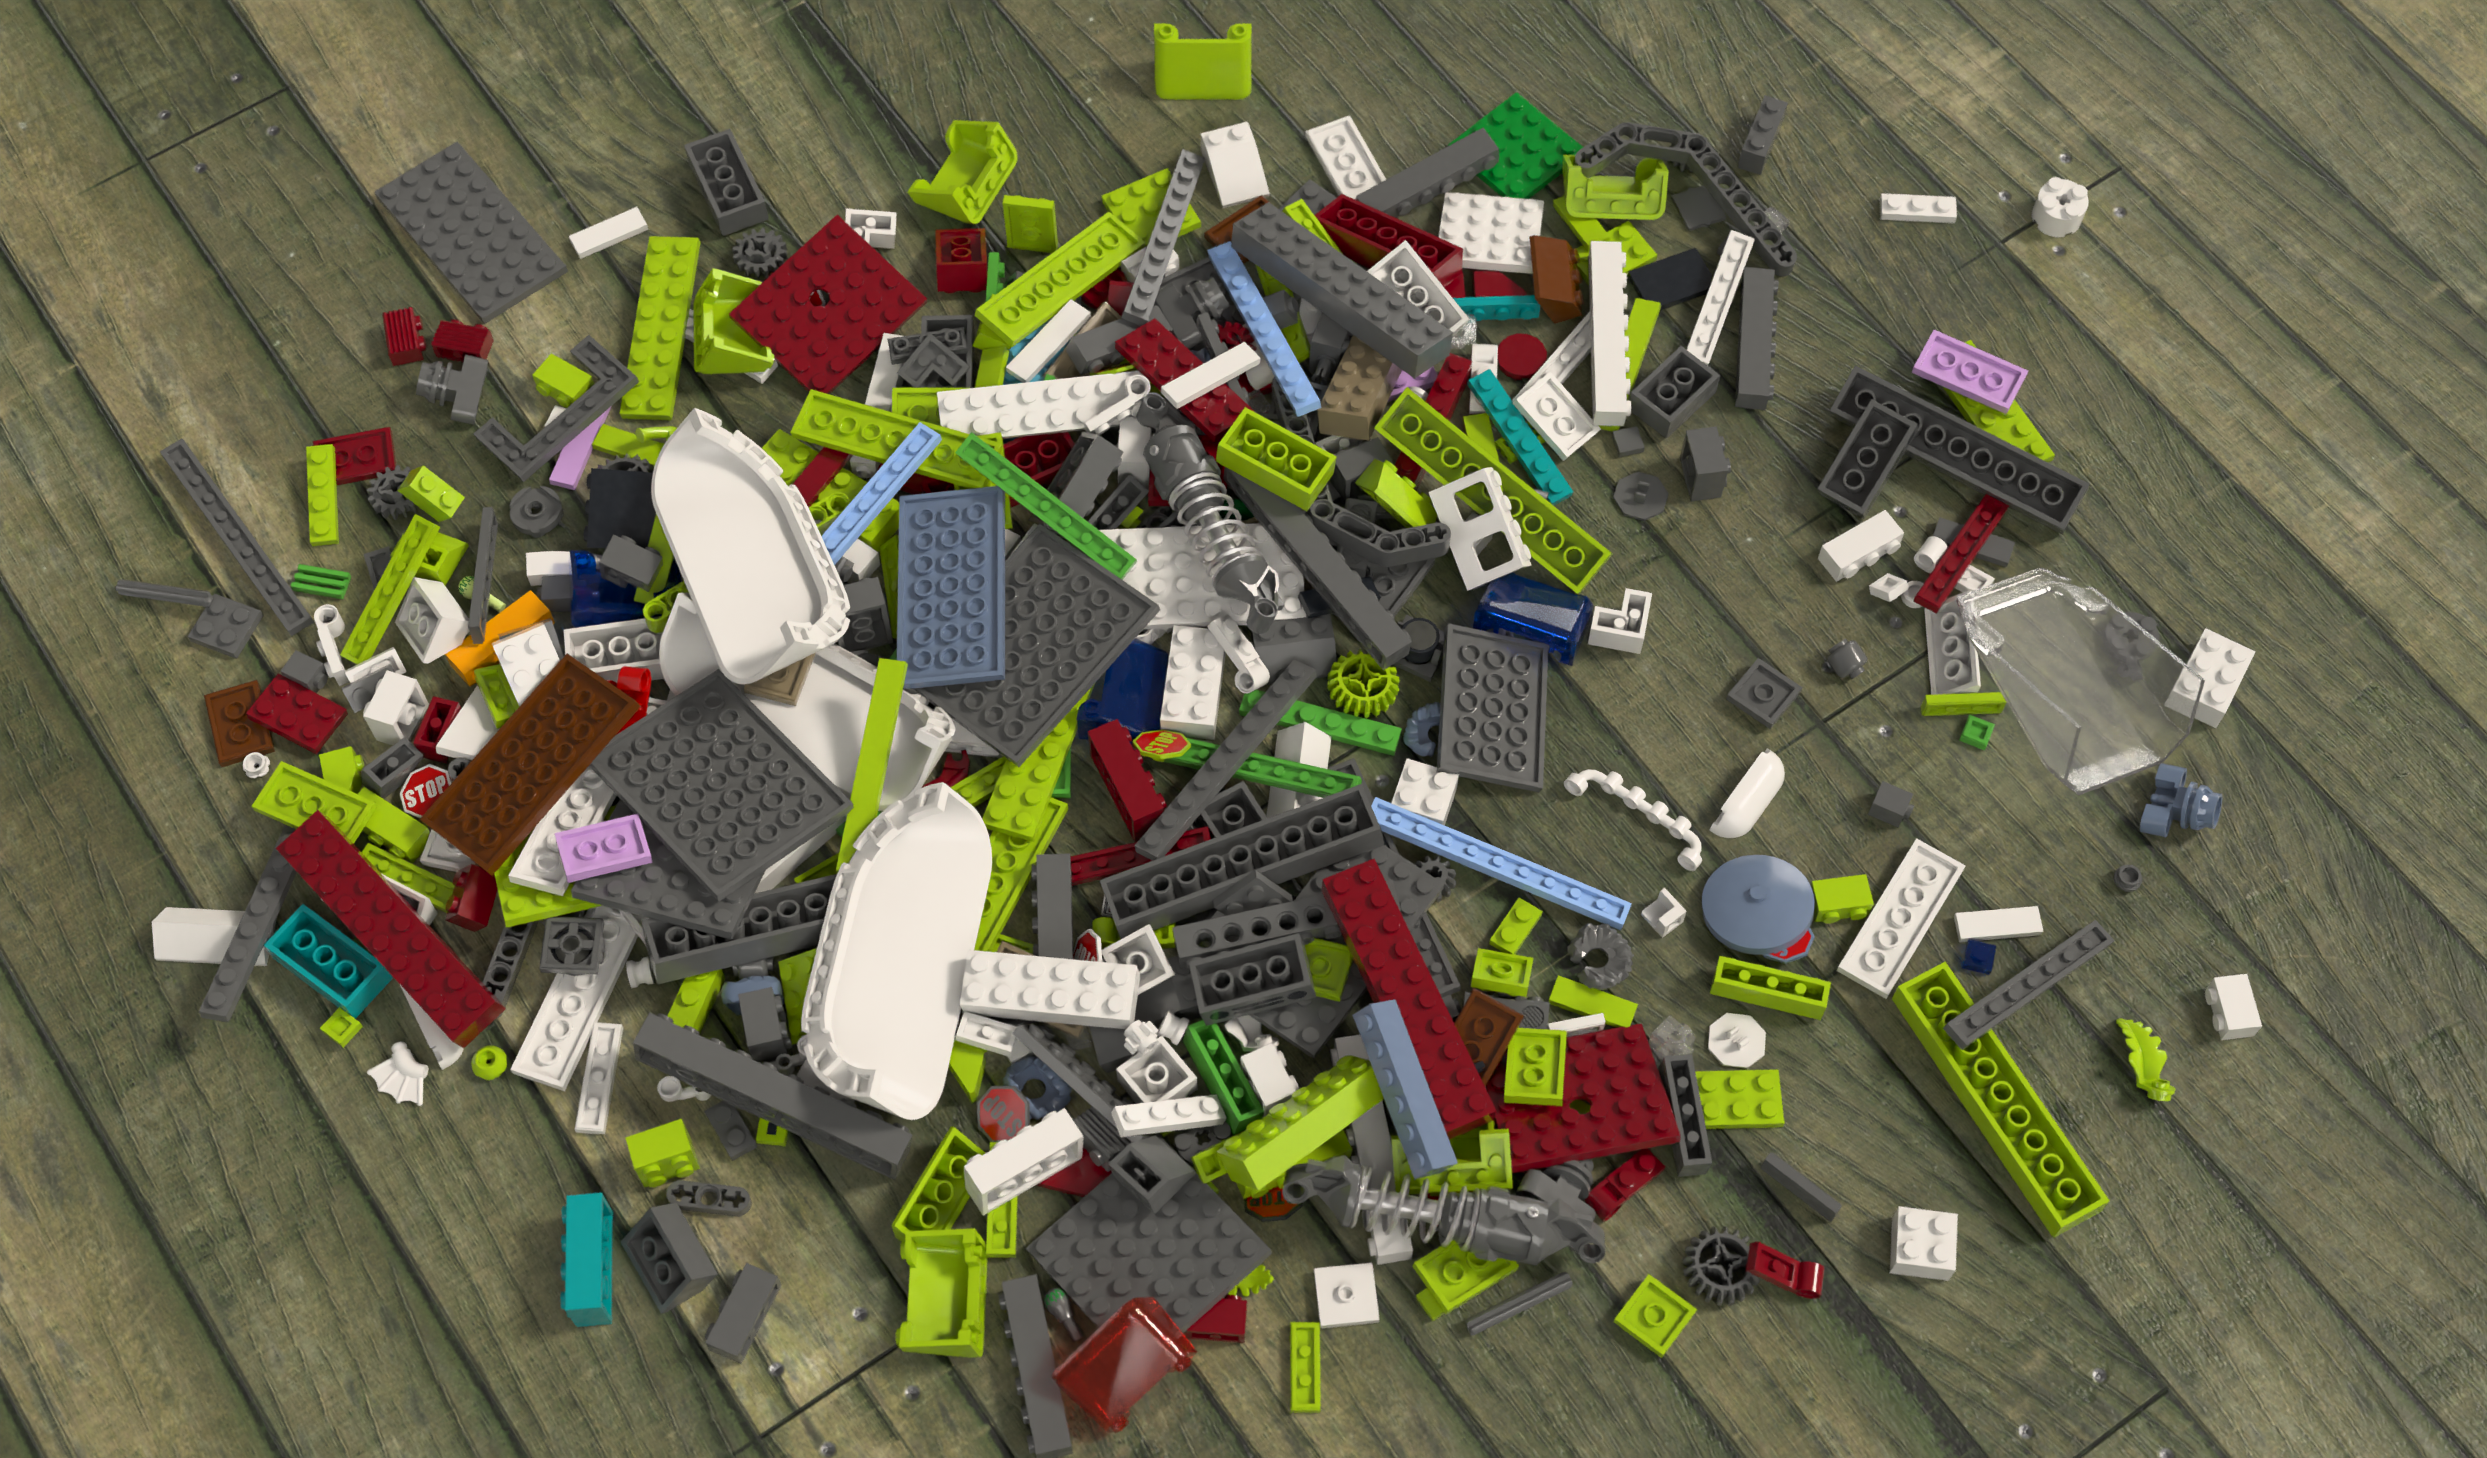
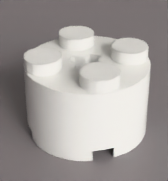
M2058 177L2051 178L2040 189L2032 210L2033 221L2035 219L2038 224L2037 228L2044 234L2052 237H2065V234L2076 232L2088 207L2087 189L2070 180Z

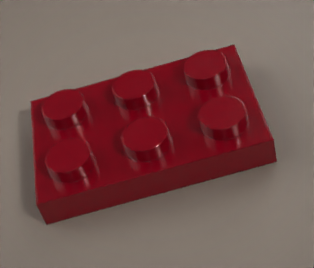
M278 673L247 711L246 715L249 720L317 755L346 718L348 712L346 708Z

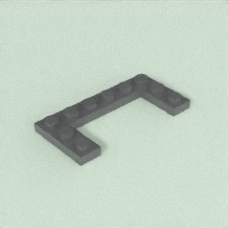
M590 335L585 337L570 352L599 381L523 446L493 417L473 433L475 438L522 482L526 481L639 383L638 378Z

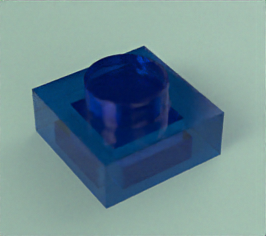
M1968 939L1962 968L1990 975L1993 968L1996 945Z

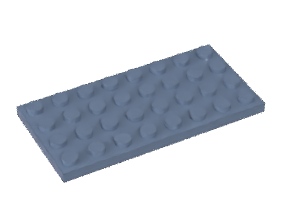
M998 486L899 496L897 660L906 661L908 664L903 689L1005 680V492Z

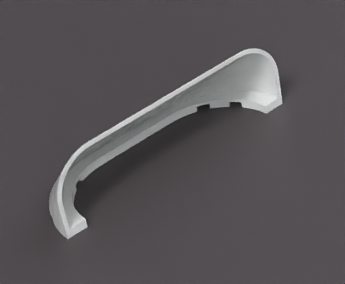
M694 408L669 437L659 453L651 484L653 506L721 671L732 682L750 684L836 643L848 629L850 619L846 617L845 613L850 609V604L843 583L804 498L795 485L787 486L780 477L783 469L762 448L738 430L733 434L720 427L722 425L721 419Z
M678 593L660 642L659 658L662 674L675 696L718 669L721 671L689 593ZM834 643L816 652L796 706L744 693L743 688L745 684L732 682L847 798H851L877 672L876 666ZM903 689L878 811H884L898 800L904 803L915 797L914 791L922 788L950 744L955 732V725L949 715L941 707H935L934 710L928 706L929 700L914 689Z
M944 782L932 784L914 791L915 797L904 803L900 800L894 802L869 824L853 844V847L857 850L849 864L842 863L833 884L802 1010L801 1029L807 1033V1045L804 1046V1051L812 1070L818 1078L828 1087L842 1095L909 1120L919 1119L927 1115L935 1107L943 1091L961 1012L960 998L968 950H974L992 869L991 843L981 816L968 801Z

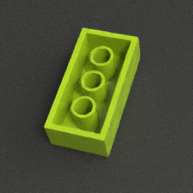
M1245 407L1218 444L1216 462L1308 511L1333 475L1337 456Z

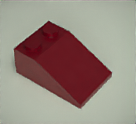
M985 228L935 230L938 292L955 293L957 291H970L977 293L987 290Z

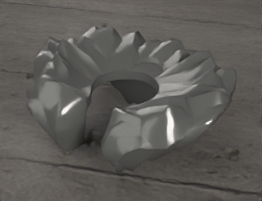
M1587 923L1579 930L1575 939L1570 941V945L1567 946L1570 960L1577 964H1580L1581 960L1593 949L1603 950L1608 955V963L1604 967L1594 968L1587 966L1577 974L1579 982L1589 988H1596L1598 990L1612 988L1619 984L1620 981L1627 979L1632 971L1631 966L1633 965L1632 958L1634 955L1631 952V947L1628 945V941L1623 939L1621 934L1617 933V930L1610 928L1609 924L1593 926L1591 923Z

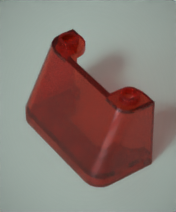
M1136 1297L1116 1311L1053 1372L1051 1378L1059 1388L1107 1433H1118L1129 1424L1127 1419L1130 1416V1412L1128 1410L1167 1373L1175 1371L1181 1373L1192 1364L1191 1358L1197 1351L1154 1297Z

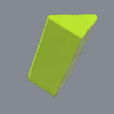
M951 1126L891 1225L895 1238L900 1241H905L906 1231L951 1229L970 1198L965 1188L964 1166L975 1155H984L986 1153L955 1127Z

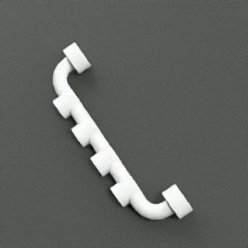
M1588 769L1581 771L1579 774L1571 773L1564 781L1565 788L1575 796H1581L1588 788V780L1596 781L1606 793L1619 796L1623 799L1626 806L1631 809L1637 808L1646 814L1650 822L1654 824L1660 823L1669 829L1673 837L1686 840L1691 848H1684L1677 857L1679 864L1683 868L1695 871L1701 864V842L1698 836L1689 830L1691 822L1683 816H1678L1676 820L1667 816L1668 807L1660 801H1656L1653 805L1644 800L1646 794L1641 788L1633 786L1629 791L1621 785L1623 778L1618 773L1611 771L1606 776L1597 770Z
M807 1035L802 1036L798 1041L799 1054L792 1056L781 1054L777 1057L776 1061L769 1062L778 1069L777 1072L788 1076L794 1072L795 1066L804 1063L805 1059H807L804 1051V1046L807 1045ZM784 1063H789L788 1066H786V1067H781L782 1064H784ZM673 1076L662 1078L657 1087L661 1098L667 1102L692 1097L705 1101L711 1097L710 1094L704 1091L698 1092L699 1089L693 1086L682 1088L679 1080Z

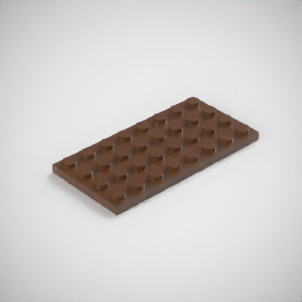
M567 653L420 820L493 876L641 706L630 696Z

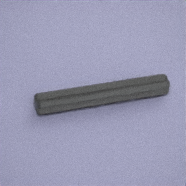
M124 579L118 580L115 586V590L120 595L204 607L210 606L213 600V595L209 591Z
M1562 1272L1468 1318L1465 1321L1466 1328L1471 1335H1476L1571 1288L1572 1280L1567 1272Z

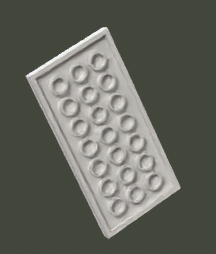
M1260 523L1246 524L1248 535L1253 537L1256 543L1255 548L1261 551L1268 566L1275 570L1279 576L1278 594L1284 607L1278 611L1274 621L1306 617V613L1298 599L1299 593L1304 591L1303 574ZM1236 524L1225 525L1229 533ZM1186 526L1099 530L1137 559L1136 564L1123 581L1157 603L1160 607V611L1144 629L1173 628L1174 625L1207 627L1212 621L1227 614L1231 616L1237 625H1247L1250 604L1235 598L1218 596L1212 585L1213 578L1208 577L1206 574L1208 565L1199 561L1201 551L1193 549L1191 546L1193 538L1186 536L1184 532ZM1190 526L1189 531L1192 534H1197L1203 527ZM1239 526L1236 533H1244L1241 526ZM1207 536L1201 537L1197 540L1196 544L1198 547H1205L1210 540ZM1243 537L1232 538L1236 546L1240 544ZM1246 540L1243 546L1251 547L1249 540ZM1213 549L1206 551L1203 557L1205 560L1211 561L1218 555ZM1244 550V551H1240V553H1241V554L1250 553V551ZM1222 563L1214 564L1212 566V574H1215V572L1222 565Z

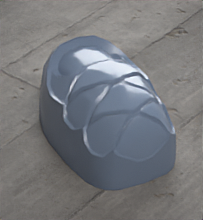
M749 976L735 983L727 981L722 987V1002L736 1016L742 1015L738 994L772 987L775 996L780 995L782 1004L785 1003L780 981L773 976Z

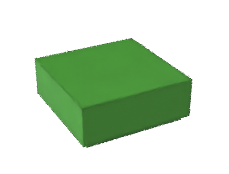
M1969 714L1959 741L1985 750L1995 724Z

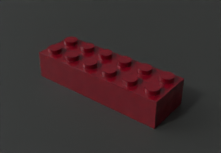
M1344 194L1338 196L1314 215L1342 254L1367 268H1372L1406 240L1443 287H1446L1462 273L1463 248Z
M1068 432L1023 436L1003 444L1005 458L1046 490L1075 445ZM931 477L920 482L922 494L955 490L954 484ZM1009 496L1010 508L1020 504Z

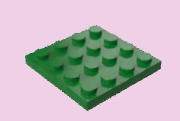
M1517 92L1448 144L1450 146L1477 130L1484 128L1499 148V162L1493 168L1484 170L1476 174V176L1501 197L1530 199L1563 173V155H1576L1583 148V146Z

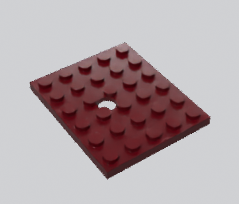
M837 214L729 313V318L761 348L764 346L771 348L774 360L808 392L812 389L830 394L881 346L884 333L894 334L927 303L928 299ZM816 290H823L829 295L830 300L824 307L814 306L810 302V295Z
M1642 1023L1630 1025V1027L1613 1028L1566 1038L1562 1106L1504 1103L1508 1048L1485 1087L1496 1109L1494 1118L1496 1128L1509 1129L1512 1173L1564 1164V1162L1573 1160L1581 1161L1680 1142L1681 1134ZM1577 1099L1586 1100L1592 1105L1590 1111L1586 1114H1579L1577 1110L1569 1106Z

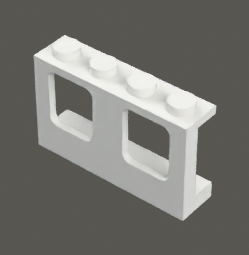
M1493 467L1483 468L1428 492L1440 523L1446 524L1451 530L1449 546L1467 591L1477 589L1495 579L1521 568L1531 566V553L1528 547L1522 543L1520 538L1521 528L1518 522L1513 520L1510 512L1512 509L1508 497L1503 495L1500 487L1502 485L1501 478L1498 472L1493 470ZM1484 482L1494 508L1491 512L1465 522L1461 517L1454 495L1456 492L1476 483ZM1503 531L1513 553V559L1488 571H1484L1475 552L1474 543L1494 533Z

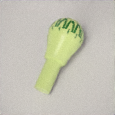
M474 576L464 577L458 585L460 594L469 600H472ZM490 594L489 606L499 613L502 612L506 604Z

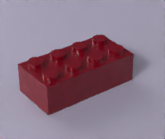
M1118 719L1088 731L1090 757L1133 841L1138 842L1165 811L1164 809L1167 806L1162 794H1156L1153 788L1155 782L1150 771H1144L1141 765L1144 762L1139 750H1133L1130 744L1132 738L1126 726L1122 728Z

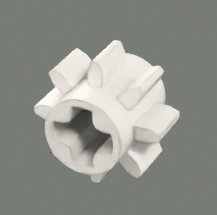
M1137 1020L1125 1030L1126 1043L1124 1046L1132 1055L1140 1052L1145 1056L1157 1046L1159 1041L1156 1039L1158 1036L1156 1033L1159 1030L1150 1021L1145 1023Z

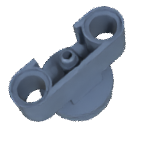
M2161 763L2155 777L2157 788L2155 794L2151 795L2150 801L2152 803H2146L2141 819L2140 832L2167 837L2173 819L2180 821L2182 829H2187L2189 825L2193 830H2200L2205 827L2215 829L2221 812L2222 794L2213 792L2205 785H2200L2198 788L2197 782H2191L2188 788L2184 787L2187 768Z

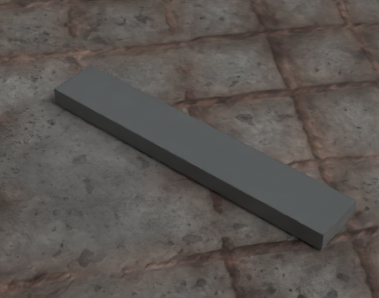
M483 507L468 625L473 644H483L485 640L498 522L492 507Z

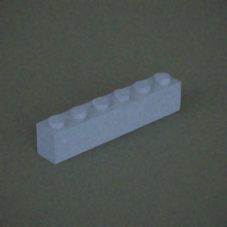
M1396 1000L1373 1003L1353 1014L1414 1179L1439 1174L1458 1164Z

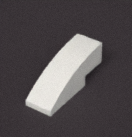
M567 551L526 553L527 577L531 586L542 585V577L561 575H574L578 586L609 583V581L601 578L599 561L603 555Z

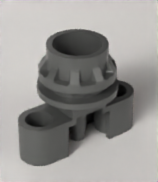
M1214 278L1195 282L1196 288L1194 289L1190 285L1186 286L1189 293L1180 297L1173 283L1158 291L1156 301L1178 340L1189 350L1203 342L1196 327L1198 315L1208 312L1210 318L1214 316L1215 319H1218L1223 310L1230 306Z
M465 355L461 372L452 370L453 363L448 362L447 367H443V362L440 361L431 364L423 362L418 378L416 395L423 396L430 403L434 404L436 400H440L439 406L444 407L445 401L454 402L451 420L474 425L489 360Z
M1591 1159L1548 1166L1543 1172L1529 1169L1524 1174L1516 1196L1545 1202L1561 1199L1577 1213L1593 1216L1594 1221L1596 1212L1583 1202L1588 1197L1593 1183L1591 1172L1594 1164Z

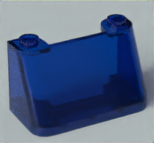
M570 550L571 622L575 628L644 619L643 608L645 604L634 601L637 590L636 586L628 583L625 589L601 578L600 569H596V560L593 554L588 551ZM675 557L667 586L659 592H654L653 599L681 583L680 571ZM656 614L653 617L662 616V614Z
M1512 572L1489 583L1475 611L1473 629L1482 631L1493 629V633L1498 634L1501 628L1548 644L1549 652L1554 653V650H1557L1561 654V663L1573 666L1592 618L1594 605L1584 595H1575Z

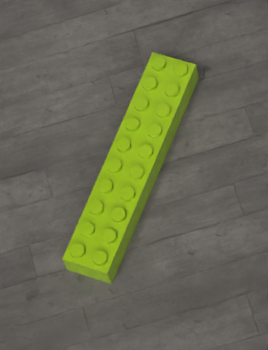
M1406 387L1374 427V429L1443 485H1447L1483 468L1493 467V470L1497 471L1501 478L1502 485L1500 487L1503 495H1506L1511 503L1512 509L1510 512L1513 520H1516L1521 528L1520 538L1523 545L1525 544L1528 547L1531 557L1580 595L1613 555V553L1408 387ZM1484 482L1476 483L1455 493V495L1480 515L1491 512L1494 508Z
M1943 962L1899 985L1892 997L1893 1002L2051 1236L2055 1238L2102 1212L2110 1200L1993 1030H1990L1971 1045L1961 1050L1943 1029L1948 1022L1974 1005V1002L1947 963Z

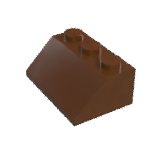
M1537 235L1529 236L1536 301L1554 324L1582 316L1581 305L1584 304V297L1579 287V284L1582 283V277L1577 268V263L1580 262L1578 251L1576 248L1573 249L1567 240Z

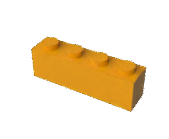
M530 590L486 623L483 644H473L472 637L469 635L463 640L462 645L445 655L450 666L471 687L476 683L474 677L475 669L500 664L492 646L493 642L500 640L498 634L551 618L553 624H555L550 610Z

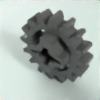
M761 228L760 232L756 233L755 229H751V235L743 233V240L736 239L737 246L732 249L734 263L738 266L740 272L745 270L747 277L753 273L756 279H759L760 274H764L768 278L769 272L772 271L774 273L777 267H780L784 260L788 259L786 243L783 242L781 235L775 236L774 230L766 233L765 228Z
M396 465L394 471L386 467L385 474L376 473L378 480H370L372 488L367 489L368 501L377 514L381 512L383 518H387L391 514L393 519L397 520L399 514L407 518L408 511L417 512L416 504L397 491L411 471L410 467L407 466L403 471L399 465Z

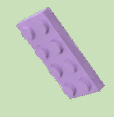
M1933 330L1913 367L1912 373L2007 414L2027 376L2028 370Z

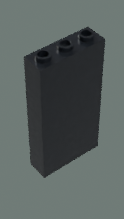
M591 468V473L587 476V489H590V500H587L585 504V513L589 515L588 526L584 528V541L587 542V547L606 549L613 535L618 537L622 535L627 536L636 542L635 545L644 549L648 547L656 517L651 494L652 472Z

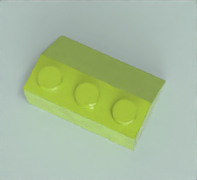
M1374 459L1355 482L1406 529L1436 522L1437 513L1432 506L1431 498L1423 492L1417 493L1414 490L1416 485L1407 477L1403 476L1401 478L1396 474L1398 469L1388 460L1382 462Z

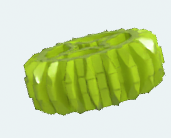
M1361 648L1357 651V655L1349 651L1347 657L1341 655L1338 658V662L1332 664L1331 671L1328 673L1327 679L1329 682L1327 689L1330 691V699L1336 700V708L1344 706V713L1346 714L1352 711L1356 717L1359 713H1362L1366 719L1370 713L1377 717L1380 714V710L1386 712L1389 705L1394 704L1396 695H1398L1400 680L1396 676V667L1389 666L1382 670L1369 653L1363 654ZM1381 691L1379 694L1369 697V695Z

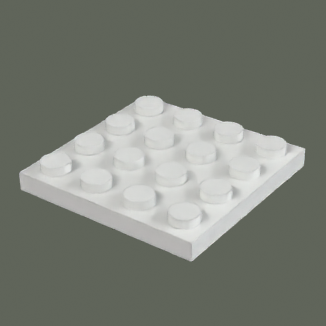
M1446 192L1439 238L1463 248L1462 268L1533 274L1529 236H1540L1544 201Z

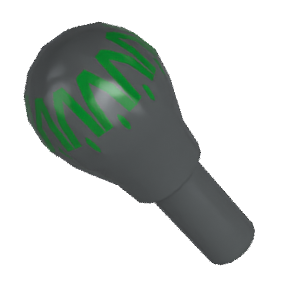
M1060 1288L1050 1289L1044 1296L1043 1303L1045 1308L1060 1324L1064 1325L1073 1343L1079 1341L1084 1336L1073 1319L1074 1314L1068 1294Z

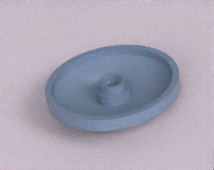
M1766 855L1742 856L1726 862L1709 877L1702 894V914L1709 931L1727 947L1747 954H1771L1794 945L1808 931L1814 916V894L1807 878L1792 864Z

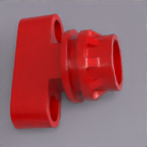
M623 666L620 669L617 683L613 680H607L641 706L617 734L647 714L652 680L651 672L647 668Z

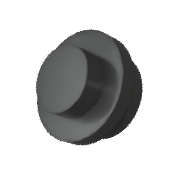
M2123 865L2114 873V882L2119 889L2133 892L2140 887L2142 875L2137 867Z

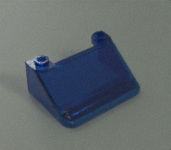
M1135 638L1106 670L1102 701L1089 699L1080 705L1077 714L1079 739L1088 740V731L1118 719L1122 728L1127 727L1132 741L1142 732L1161 730L1160 718L1169 654L1160 648Z

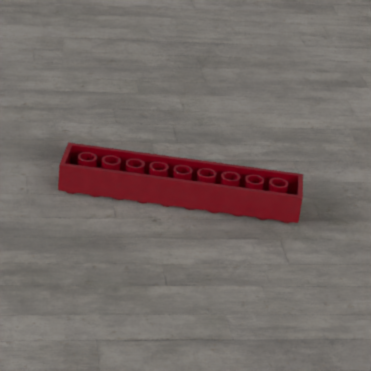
M317 810L276 847V850L452 1042L465 1048L506 1009L338 826L321 811Z
M1375 858L1322 879V894L1374 1003L1396 1000L1448 1139L1450 1140L1494 1121L1496 1109Z

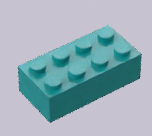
M304 904L264 944V947L274 960L355 1019L393 979V976L373 955Z
M602 1193L568 1195L566 1206H562V1222L566 1224V1234L561 1236L562 1251L566 1252V1262L561 1263L562 1281H565V1291H562L560 1295L562 1310L565 1309L567 1317L571 1318L576 1327L612 1324L613 1211Z

